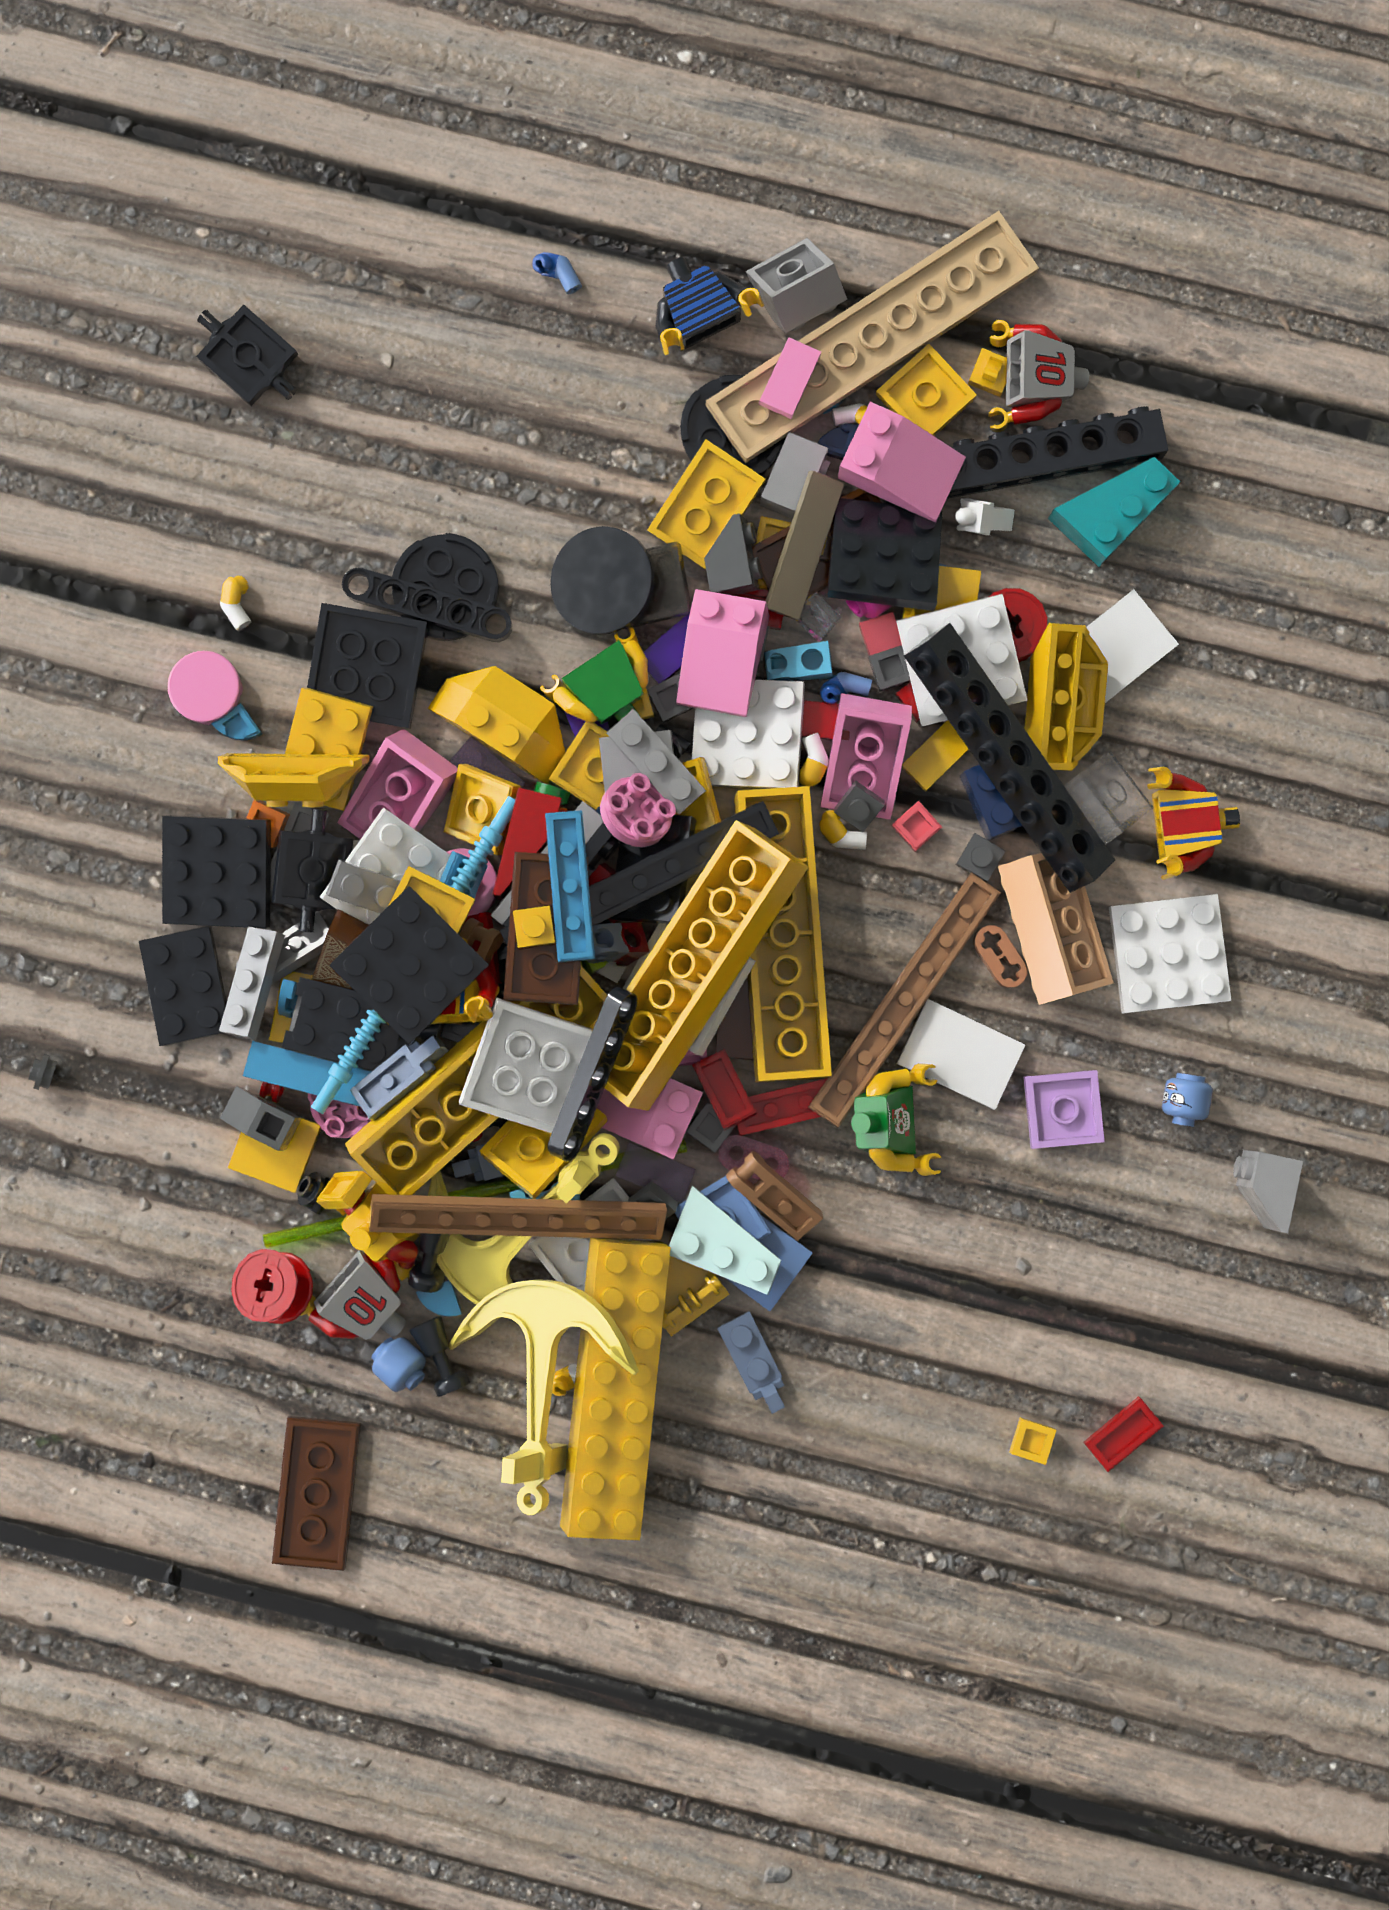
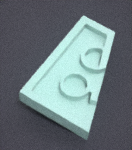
M692 1186L669 1244L671 1247L670 1256L769 1295L782 1260L711 1202L697 1188Z

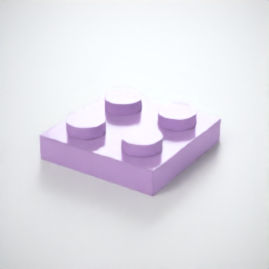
M1097 1070L1023 1077L1031 1149L1105 1142Z

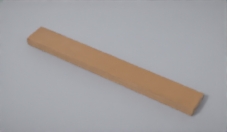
M972 872L969 874L832 1072V1076L828 1077L808 1108L839 1128L853 1108L855 1097L864 1092L1001 892Z
M372 1194L369 1232L662 1240L667 1208L665 1203L570 1200L566 1204L563 1200Z

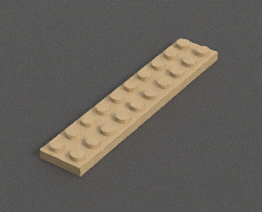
M997 211L798 341L821 351V356L792 419L759 405L760 398L782 352L706 400L705 405L743 461L747 463L785 438L788 432L793 433L1035 275L1039 267L1000 211Z

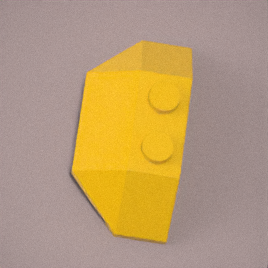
M1049 623L1030 659L1025 731L1053 770L1073 771L1078 765V761L1102 736L1108 662L1096 642L1089 635L1090 632L1085 625Z
M496 666L447 678L428 707L430 711L542 783L549 784L551 781L549 777L566 753L555 704Z
M226 753L218 756V764L254 800L266 801L267 807L288 806V801H302V807H324V801L334 798L369 763V755Z

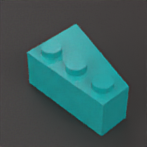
M1153 457L1054 508L1048 519L1100 567L1174 491L1181 481L1160 461Z

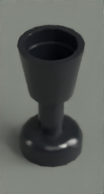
M419 1233V1247L423 1252L422 1263L416 1264L409 1271L408 1284L412 1288L429 1293L442 1289L445 1277L443 1271L436 1266L438 1255L443 1253L451 1234Z
M441 1315L409 1329L426 1357L432 1356L441 1379L434 1384L437 1397L446 1395L470 1383L469 1377L464 1371L454 1373L445 1352L449 1345Z

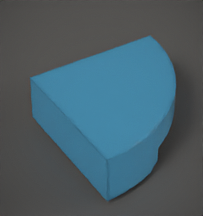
M241 703L234 707L226 716L211 723L223 735L235 740H250L263 734Z
M283 979L278 1000L279 1015L288 1018L293 1017L298 998L295 995L298 986L297 982Z
M449 1280L444 1281L442 1289L437 1292L416 1291L421 1303L438 1315L457 1316L463 1314L454 1286Z

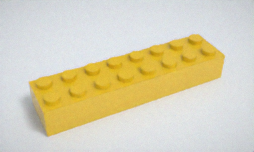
M810 786L739 790L734 797L735 814L760 801H764L779 833L770 839L808 866L805 874L750 956V958L756 961L747 976L755 1083L827 1078L832 1076Z
M737 820L734 822L626 988V990L637 995V1007L605 1089L629 1108L650 1110L808 869L806 864L756 828Z
M581 966L578 1006L521 1001L508 1002L594 1029L607 994ZM482 1021L434 1064L436 1069L430 1073L428 1078L375 1121L371 1120L345 1143L351 1157L388 1195H413L499 1118L462 1106L458 1102L487 1021Z
M590 1238L584 1292L595 1299L613 1318L632 1351L639 1372L636 1375H632L609 1356L588 1331L580 1329L560 1527L568 1537L640 1541L671 1249L670 1246L661 1241Z

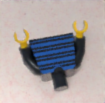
M679 257L666 266L673 282L663 287V298L657 303L655 328L660 336L663 352L665 355H668V348L672 345H678L680 350L683 351L740 322L741 309L739 306L742 307L744 314L749 317L752 315L751 305L759 304L763 307L764 303L757 289L746 288L720 271L713 272L709 266H703L692 272L686 259Z

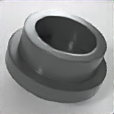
M44 1054L42 1061L34 1060L28 1079L35 1081L33 1089L39 1090L40 1087L49 1089L57 1061L50 1060L49 1055Z

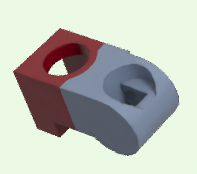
M607 923L592 926L595 959L587 960V962L599 963L607 961L616 962L617 966H628L649 953L642 923ZM633 934L636 939V947L630 946L625 938Z

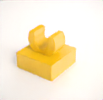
M982 348L968 385L1001 397L1006 385L1007 357Z

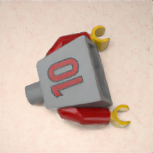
M996 320L992 324L993 331H1003L1005 333L1002 336H990V343L995 347H1003L1007 344L1006 407H1012L1010 412H1006L998 407L993 408L989 412V417L995 415L1004 417L1002 424L990 426L992 431L1001 432L1005 430L1009 422H1014L1015 425L1041 420L1059 410L1062 402L1073 396L1074 389L1084 390L1088 385L1089 371L1086 368L1075 367L1074 348L1071 345L1062 343V339L1047 326L1042 324H1015L1014 328H1009L1008 323L1004 320Z
M359 1250L317 1299L312 1295L306 1310L300 1316L308 1315L309 1321L331 1338L355 1339L361 1337L369 1340L379 1328L391 1337H395L404 1328L406 1320L395 1312L402 1301L398 1295L401 1284L394 1262L389 1259L374 1262L366 1253Z

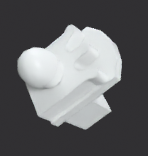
M961 498V507L955 515L956 521L959 523L957 526L958 531H968L982 535H990L991 530L1012 531L1014 509L994 507L992 502Z

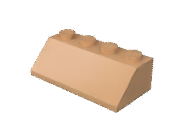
M1042 853L998 866L1001 884L1006 892L1012 921L1017 929L1022 946V955L1028 966L1032 988L1036 994L1038 1004H1044L1113 984L1114 982L1085 886L1069 893Z

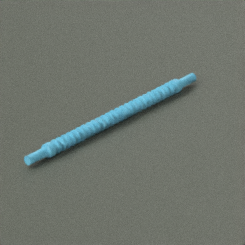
M508 796L489 827H483L479 833L481 840L474 842L476 846L474 851H468L470 858L463 859L465 865L463 868H457L459 875L451 878L453 884L450 887L462 893L465 890H471L469 883L477 881L475 874L482 872L480 866L482 863H488L487 855H493L494 852L491 849L493 846L498 847L503 840L501 834L512 817L515 799ZM374 1009L366 1011L369 1016L367 1019H361L363 1023L361 1028H355L357 1035L356 1037L351 1036L349 1038L352 1042L351 1045L344 1046L345 1054L338 1055L339 1063H333L329 1069L330 1077L311 1105V1108L317 1112L324 1114L342 1084H347L353 1076L352 1068H358L356 1061L364 1059L362 1052L370 1049L367 1045L368 1042L375 1041L374 1033H380L379 1025L386 1023Z

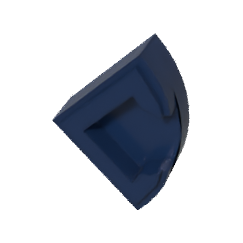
M844 424L824 434L817 444L828 448L827 456L843 460L859 425Z

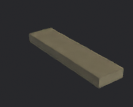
M808 471L766 598L768 610L793 620L800 619L845 483L816 471Z

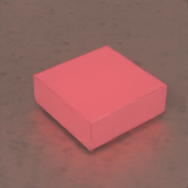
M894 612L859 623L869 656L902 645Z
M919 801L891 825L914 852L942 828Z

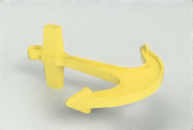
M607 1133L595 1136L585 1151H580L570 1163L561 1169L558 1184L539 1199L563 1200L567 1204L576 1194H581L600 1175L601 1165H609L614 1162L620 1150L618 1140ZM606 1145L610 1149V1153L603 1154L598 1146ZM440 1170L431 1178L428 1196H448ZM451 1234L443 1253L437 1257V1263L451 1284L467 1299L477 1304L493 1291L513 1283L509 1274L510 1262L532 1236L495 1235L485 1241H473L463 1237L461 1234Z
M543 1279L508 1284L484 1297L462 1321L449 1343V1349L453 1350L460 1344L480 1335L502 1317L515 1321L525 1334L527 1344V1441L520 1447V1451L503 1457L501 1482L509 1484L524 1483L525 1486L518 1492L517 1504L519 1509L527 1515L541 1513L547 1508L549 1494L542 1485L551 1478V1475L566 1469L568 1445L560 1443L548 1444L546 1441L557 1350L561 1336L568 1328L581 1327L588 1331L603 1350L632 1375H636L639 1372L632 1351L615 1321L595 1299L574 1286ZM531 1494L536 1498L535 1505L530 1500Z

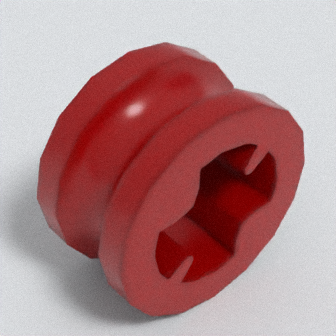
M263 1082L259 1097L264 1099L269 1096L272 1098V1102L277 1104L286 1087Z

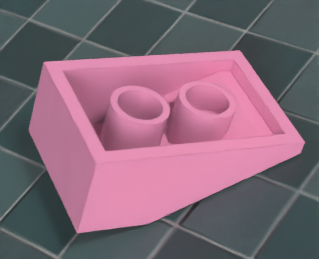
M870 401L840 464L838 479L936 523L966 457L904 416Z
M695 589L687 624L676 699L677 705L747 717L769 621L766 601Z
M841 693L820 807L834 810L853 783L858 781L885 800V806L876 817L891 820L912 720V706ZM843 730L850 731L849 740H841Z
M402 729L385 738L337 823L361 839L380 811L385 808L417 832H420L454 783L458 768L411 733Z
M670 1078L649 1111L627 1107L606 1089L603 1091L597 1109L607 1116L608 1121L602 1127L603 1129L670 1159H674L703 1092Z

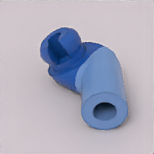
M543 252L533 258V269L543 276L559 279L567 294L575 293L582 287L567 257Z
M839 672L822 684L820 688L821 698L828 704H834L840 700L841 693L848 694L852 692L868 697L872 679L847 672Z

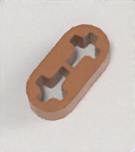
M995 925L981 928L974 936L973 945L994 980L1004 988L1019 986L1027 976V967L1010 939L1000 927ZM985 932L990 936L996 934L999 937V941L995 944L1001 953L1000 955L996 956L991 948L984 949L981 943L985 941L983 936ZM1001 958H1004L1009 966L1015 964L1018 966L1019 970L1015 973L1017 979L1014 982L1011 978H1002L1001 973L1005 969L1000 962Z

